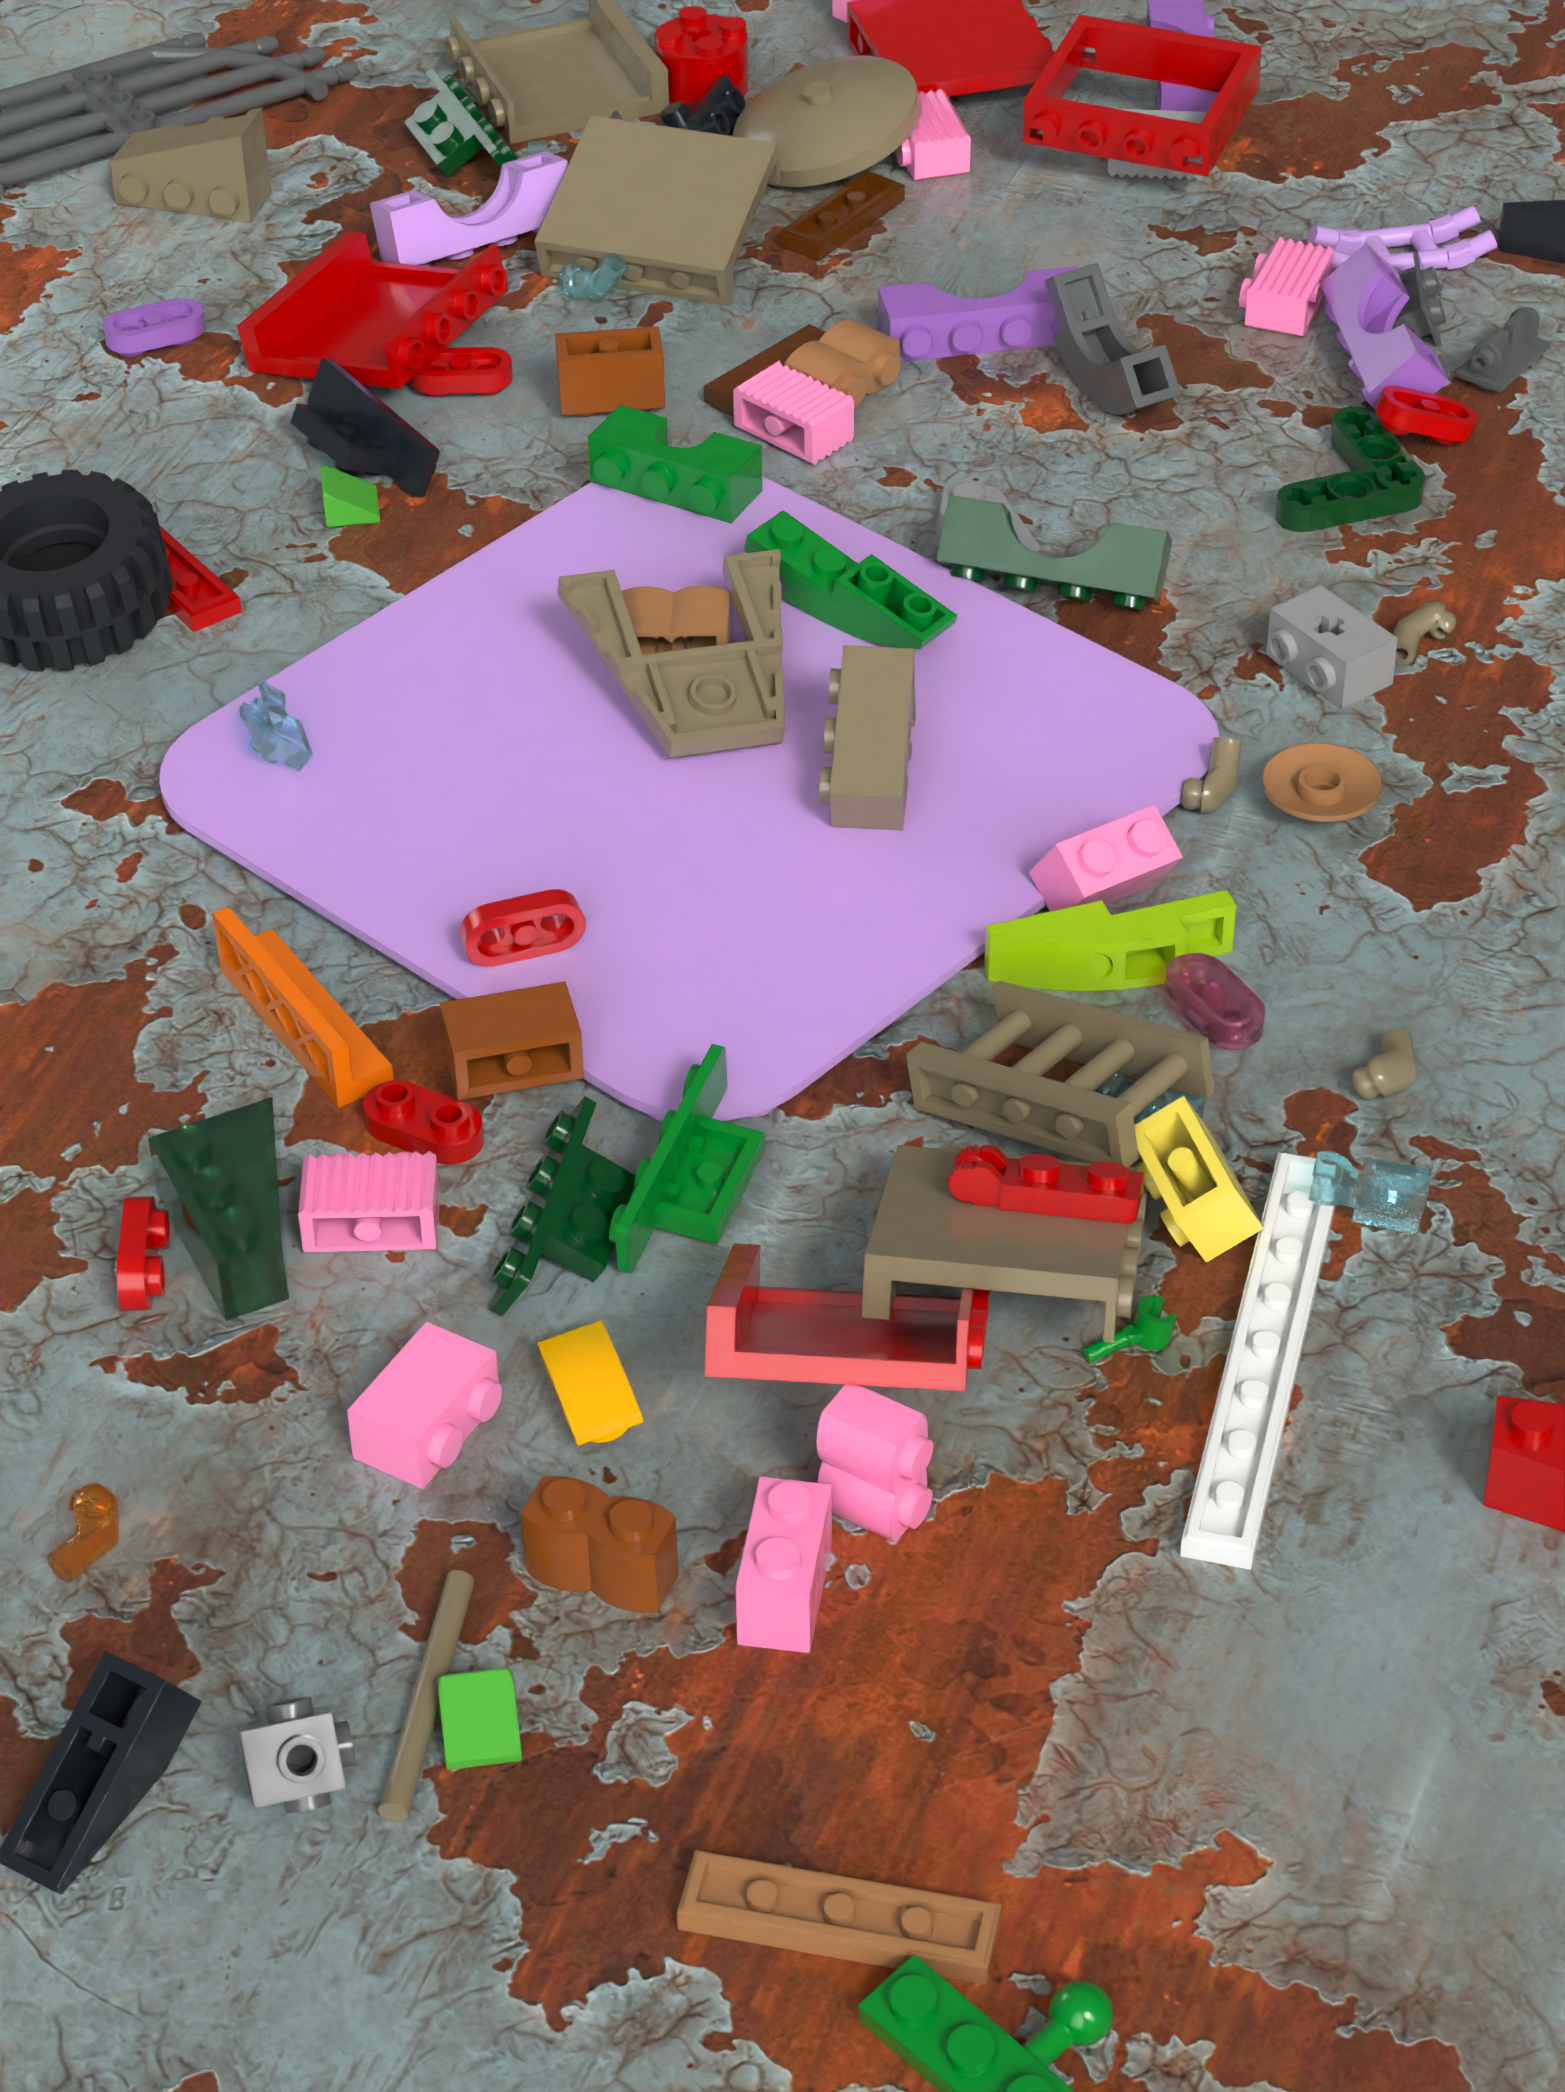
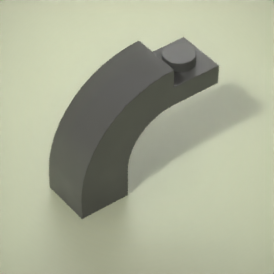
M1098 263L1057 274L1045 280L1061 329L1052 334L1060 356L1079 389L1101 410L1114 415H1122L1182 395L1166 344L1140 351L1123 334L1116 320Z

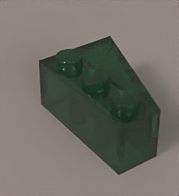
M270 1097L149 1137L148 1141L157 1195L164 1208L168 1210L169 1218L225 1321L289 1300L280 1172L281 1162L273 1098Z

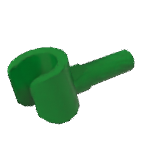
M1158 1295L1145 1296L1138 1302L1133 1323L1115 1333L1114 1343L1103 1342V1339H1100L1083 1347V1356L1088 1363H1091L1124 1347H1131L1135 1344L1148 1350H1162L1169 1344L1172 1338L1177 1315L1172 1314L1165 1318H1160L1164 1305L1163 1297Z

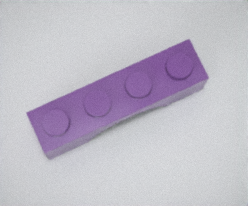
M1147 0L1146 26L1217 38L1214 37L1213 15H1206L1203 0ZM1157 81L1156 110L1208 112L1219 92Z
M1367 243L1320 283L1328 301L1324 306V310L1340 328L1336 333V337L1352 355L1348 364L1358 378L1364 382L1365 385L1360 391L1373 408H1375L1382 390L1386 386H1399L1435 394L1449 382L1436 352L1405 324L1392 329L1397 316L1410 297L1398 272Z
M1071 266L1027 271L1025 279L1018 287L1005 294L987 298L954 296L937 289L929 282L878 287V331L900 340L901 362L1053 346L1056 343L1052 334L1061 329L1045 280L1054 275L1078 269V267Z

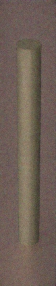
M462 1570L450 1571L446 1576L379 1805V1814L391 1822H403L408 1818L440 1707L437 1681L439 1677L449 1675L474 1588L475 1580L473 1576Z

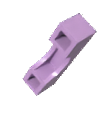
M544 151L503 163L497 187L488 201L479 209L463 216H447L434 198L416 190L370 203L381 261L430 266L429 262L443 257L450 260L466 258L474 253L473 248L486 244L504 246L518 240L517 235L528 231L538 233L568 167L567 159Z

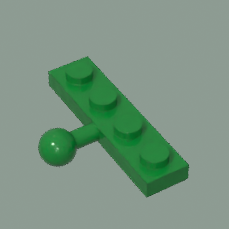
M915 1954L858 2005L860 2022L939 2092H1076L1048 2067L1071 2045L1089 2046L1103 2039L1111 2028L1114 2013L1108 1994L1100 1986L1085 1980L1071 1981L1060 1987L1053 1995L1049 2005V2021L1025 2044L1021 2045Z

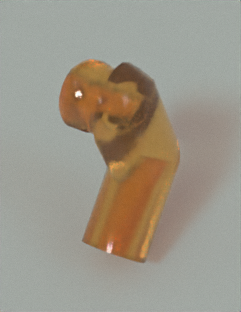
M90 1483L80 1487L70 1496L68 1510H74L75 1533L47 1555L51 1569L64 1582L69 1583L111 1551L119 1542L118 1500L109 1488L99 1483Z

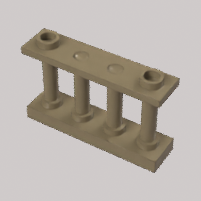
M1000 980L992 986L997 1024L959 1053L920 1042L906 1054L915 1109L1089 1162H1115L1127 1168L1139 1159L1133 1118L1167 1089H1173L1204 1099H1208L1215 1093L1208 1037ZM1011 1044L1033 1049L1012 1067L990 1062ZM1063 1058L1085 1064L1063 1083L1042 1077ZM1115 1073L1138 1079L1117 1098L1094 1092Z

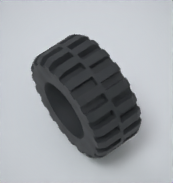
M62 470L61 474L51 476L47 472L32 475L31 480L18 483L15 480L3 485L0 492V661L14 667L22 663L26 669L31 671L44 672L45 667H55L58 671L74 670V665L89 662V665L92 666L104 662L105 656L113 652L120 655L132 648L134 639L137 637L144 639L153 630L156 624L155 619H161L169 604V596L173 589V579L157 514L153 511L152 504L148 499L128 483L118 478L112 482L111 478L106 474L91 471L89 475H81L78 470Z

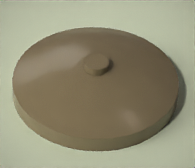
M875 56L838 57L800 68L763 89L741 112L736 121L733 136L777 143L781 181L780 184L770 182L767 184L781 187L816 186L857 174L894 152L916 127L921 114V99L913 76L899 63Z

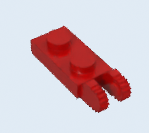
M968 1144L967 1148H961L960 1152L956 1154L953 1163L954 1169L950 1170L947 1184H949L948 1191L952 1193L951 1197H956L958 1202L961 1200L965 1204L971 1201L973 1205L999 1207V1210L1133 1224V1221L1136 1222L1143 1195L1144 1172L1129 1171L1122 1164L1107 1161L1095 1162L1089 1166L1060 1164L1058 1159L1043 1154H1031L1020 1159L1009 1158L1008 1160L997 1146L983 1145L978 1147L977 1144L975 1146H969Z

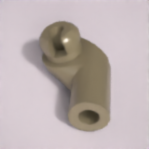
M1429 601L1396 623L1393 635L1398 638L1395 664L1408 665L1412 663L1415 659L1420 640L1427 632L1436 640L1445 639L1446 632L1451 633L1456 625V617L1453 613L1445 610L1444 603Z
M1213 737L1208 774L1205 780L1188 778L1183 783L1181 804L1185 809H1201V814L1212 813L1231 795L1237 783L1242 741Z
M1391 1029L1385 1032L1380 1039L1381 1054L1369 1058L1368 1065L1359 1066L1353 1071L1352 1083L1361 1098L1372 1100L1379 1094L1388 1097L1401 1093L1413 1085L1416 1079V1065L1412 1037L1407 1030Z

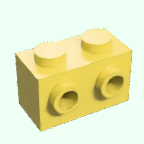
M1185 1096L1180 1097L1134 1125L1138 1152L1143 1159V1162L1135 1166L1137 1172H1144V1185L1155 1200L1163 1197L1168 1208L1161 1211L1160 1216L1180 1247L1191 1242L1207 1263L1264 1229L1214 1136Z

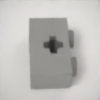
M1319 585L1270 608L1266 655L1336 706L1343 709L1393 685L1398 638L1330 590Z

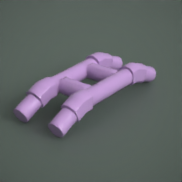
M1474 205L1451 216L1447 214L1436 220H1428L1423 224L1359 232L1357 229H1331L1314 224L1309 229L1307 236L1308 243L1311 242L1312 245L1316 246L1321 244L1324 248L1330 245L1334 250L1332 271H1335L1365 243L1397 272L1415 267L1413 252L1391 255L1387 248L1412 245L1418 251L1424 269L1433 266L1434 269L1444 268L1445 270L1459 269L1475 262V258L1498 248L1491 230L1469 240L1464 239L1452 245H1444L1440 249L1436 246V244L1446 243L1458 237L1459 233L1481 223Z

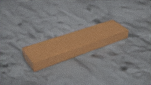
M695 1850L677 1911V1928L682 1931L898 1969L915 1954L941 1977L987 1985L1001 1923L1002 1904Z

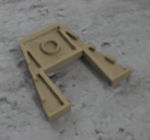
M779 549L724 556L722 572L746 641L642 655L615 570L559 576L557 588L559 598L669 758L782 743L785 730L784 670H782V590L779 570L781 553Z

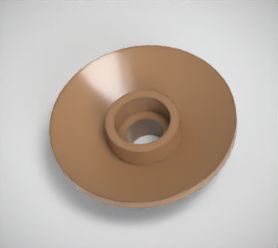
M1305 743L1288 747L1275 754L1265 765L1262 786L1268 799L1276 807L1290 815L1311 821L1335 822L1357 817L1371 809L1381 795L1382 778L1375 764L1366 756L1353 749L1330 743Z

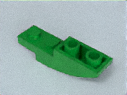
M784 510L747 535L744 548L746 553L780 550V578L786 581L782 598L817 620L853 637L895 648L921 649L956 623L957 614L874 555L870 554L857 563Z

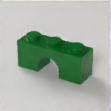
M619 405L588 436L590 482L731 524L763 491L762 445L713 432L699 445L688 448L668 446L667 418L624 405Z

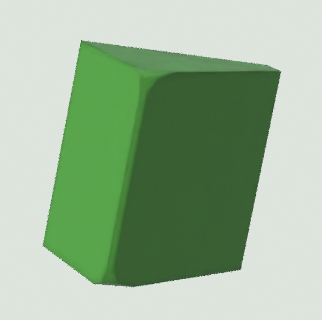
M320 466L326 527L380 522L376 485L334 468Z
M499 1668L439 1677L437 1682L447 1770L522 1761L513 1672L511 1669Z

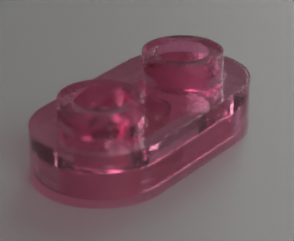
M1189 953L1174 958L1167 965L1164 988L1166 999L1202 1036L1208 1037L1210 1043L1226 1050H1238L1249 1047L1260 1040L1264 1030L1265 1006L1260 998L1223 962L1207 954Z

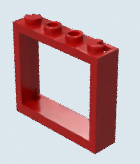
M1079 14L1023 101V143L1208 177L1259 89L1262 46ZM1085 48H1093L1095 53L1086 52ZM1081 67L1219 92L1201 124L1061 99ZM1199 154H1202V164L1188 161V157L1197 159Z

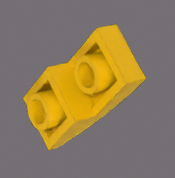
M602 1320L537 1343L544 1366L555 1388L565 1419L577 1446L588 1442L605 1443L622 1436L628 1428L644 1422L632 1388Z

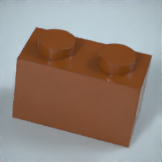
M659 326L555 333L561 415L593 416L600 412H613L619 405L644 412L650 409L665 408L664 356Z
M566 981L439 1003L444 1053L457 1100L584 1079L581 1028Z

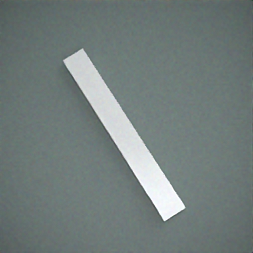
M1278 1152L1261 1220L1264 1229L1258 1232L1181 1540V1557L1252 1570L1342 1181L1344 1163Z

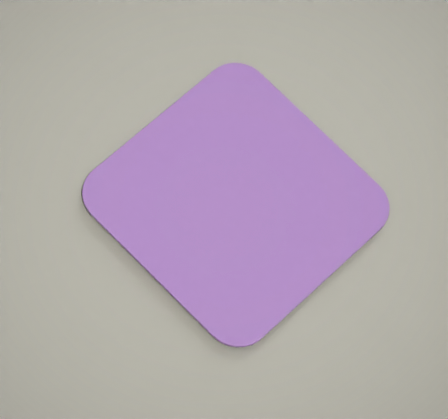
M762 476L763 491L732 524L590 482L188 728L175 740L165 754L161 763L159 784L162 800L167 811L182 828L457 1000L566 981L581 1028L584 1079L622 1103L647 1113L649 1117L655 1120L663 1121L666 1113L671 1109L677 1111L683 1099L684 1084L693 1064L701 1065L711 1044L724 1046L726 1049L727 1090L712 1119L728 1121L748 1116H764L773 1108L790 1100L983 954L985 952V926L1032 916L1046 906L1044 902L1045 897L1040 894L1029 872L1056 843L1154 804L1161 817L1181 803L1183 783L1186 779L1196 778L1198 780H1205L1208 774L1213 737H1219V730L1213 715L1205 704L1194 694L1175 682L969 579L951 576L949 569ZM784 510L855 562L859 563L872 554L957 614L956 623L923 648L915 649L916 719L915 727H911L910 742H912L911 761H908V790L903 830L831 827L830 803L819 802L821 767H832L833 753H824L826 717L837 718L838 704H829L831 668L841 669L843 645L890 646L875 644L846 634L808 615L782 598V670H784L785 730L782 743L669 758L559 598L557 593L559 576L615 570L621 591L641 586L659 587L672 592L692 586H713L729 591L722 572L724 556L746 553L744 548L747 535ZM780 578L781 590H782V596H783V591H784V587H785V582H786V581L783 580L782 578ZM731 598L733 623L731 643L744 642L746 638ZM550 889H561L570 892L577 899L586 920L585 931L580 940L572 947L558 953L495 967H483L473 963L468 958L459 935L463 919L473 909L487 903Z

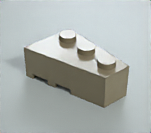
M262 108L249 110L246 115L224 119L223 115L212 117L206 123L185 126L184 123L132 133L110 160L116 204L251 223L272 194Z
M843 645L841 669L831 668L829 704H838L837 718L826 717L824 753H833L832 767H821L819 802L830 803L831 827L903 830L908 790V761H911L912 742H910L911 727H915L916 719L915 648Z

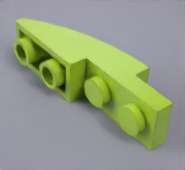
M1223 890L1111 915L1104 902L1100 900L985 926L984 974L988 981L998 982L1000 980L1027 988L1061 991L1123 990L1185 980L1186 962L1233 951L1236 903L1229 892Z

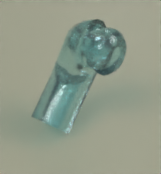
M608 254L594 272H586V269L581 265L576 270L575 263L565 265L560 271L559 288L565 296L572 300L601 301L626 273L627 265L623 259L615 254Z

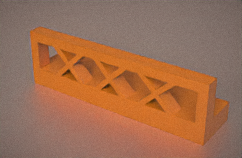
M229 906L212 913L220 970L337 1108L364 1098L377 1085L394 1080L392 1064L273 929L254 936Z

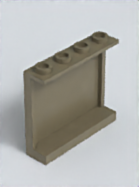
M588 0L589 17L474 40L469 37L456 17L449 18L450 36L445 37L444 40L447 59L451 65L455 64L464 85H470L474 91L477 104L480 107L484 106L486 108L492 126L501 130L509 144L585 129L590 115L610 118L612 113L618 110L622 120H631L660 114L662 110L669 106L668 69L615 0Z
M590 115L534 241L541 276L730 306L735 294L733 266L767 183L780 184L781 181L777 143Z
M905 1145L897 1146L865 1251L861 1318L889 1320L900 1281L1106 1302L1103 1342L1114 1343L1117 1317L1131 1318L1142 1232H1144L1147 1192H1143L1136 1222L1133 1221V1224L999 1210V1207L973 1205L971 1201L965 1204L964 1201L960 1200L958 1202L956 1197H951L952 1193L948 1191L949 1184H947L950 1170L954 1169L955 1156L960 1151ZM1005 1155L1008 1160H1009V1158H1014V1159H1020V1158H1022L1021 1156ZM1059 1160L1060 1164L1089 1166L1092 1164ZM1128 1167V1170L1136 1172V1167Z

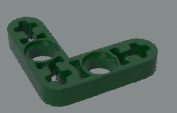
M1346 407L1338 410L1333 415L1330 442L1351 471L1284 485L1277 494L1275 518L1282 528L1294 532H1310L1408 512L1422 504L1425 484L1424 472L1394 434L1381 425V418L1374 411L1363 407Z

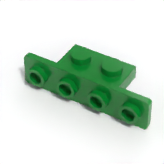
M711 1044L701 1065L693 1064L684 1084L683 1099L677 1111L669 1110L663 1119L659 1134V1145L653 1157L645 1156L638 1167L632 1197L627 1205L620 1204L613 1214L609 1229V1241L616 1244L617 1264L620 1271L628 1273L634 1271L655 1228L718 1244L765 1151L764 1132L712 1119L727 1090L726 1049L724 1046Z

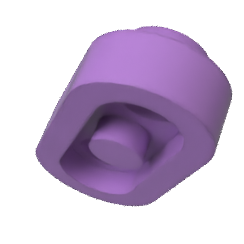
M174 298L114 312L104 320L103 328L106 345L110 350L125 357H136L144 354L147 350L169 345L183 346L192 343L205 331L203 307L199 302L188 298Z

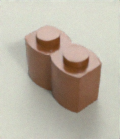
M546 1476L542 1477L521 1512L526 1571L533 1578L547 1586L572 1592L592 1591L598 1598L614 1607L632 1612L649 1613L659 1611L678 1577L676 1517L667 1509L654 1502L629 1496L608 1497L602 1490L588 1482L571 1477Z

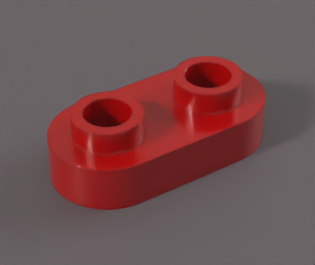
M495 347L445 348L410 380V384L415 390L429 397H441L455 393H476L483 396L495 395L509 386L513 380L512 358L505 350Z
M1399 386L1384 387L1374 408L1376 414L1381 418V425L1388 431L1402 436L1409 435L1410 432L1427 435L1444 445H1455L1456 442L1468 441L1479 420L1478 415L1470 407L1458 400Z
M550 889L487 903L473 909L463 919L459 935L466 954L473 963L483 967H495L558 953L572 947L582 937L586 928V920L574 895L565 890Z
M390 1080L377 1085L364 1098L363 1109L366 1129L372 1137L407 1152L414 1153L417 1151L421 1155L430 1151L436 1155L437 1163L448 1165L466 1162L474 1158L483 1148L482 1117L479 1111L469 1104L402 1080Z
M153 1196L125 1197L117 1253V1290L122 1311L151 1310L153 1297L164 1296L163 1256H157L158 1249L169 1248L170 1223L168 1210L157 1209Z

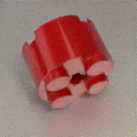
M688 6L679 10V17L665 22L656 29L654 36L655 53L668 69L670 104L682 100L686 105L703 98L715 79L724 74L728 75L734 87L738 88L743 96L747 93L749 78L748 34L746 31V21L743 18L706 14V10L702 7Z

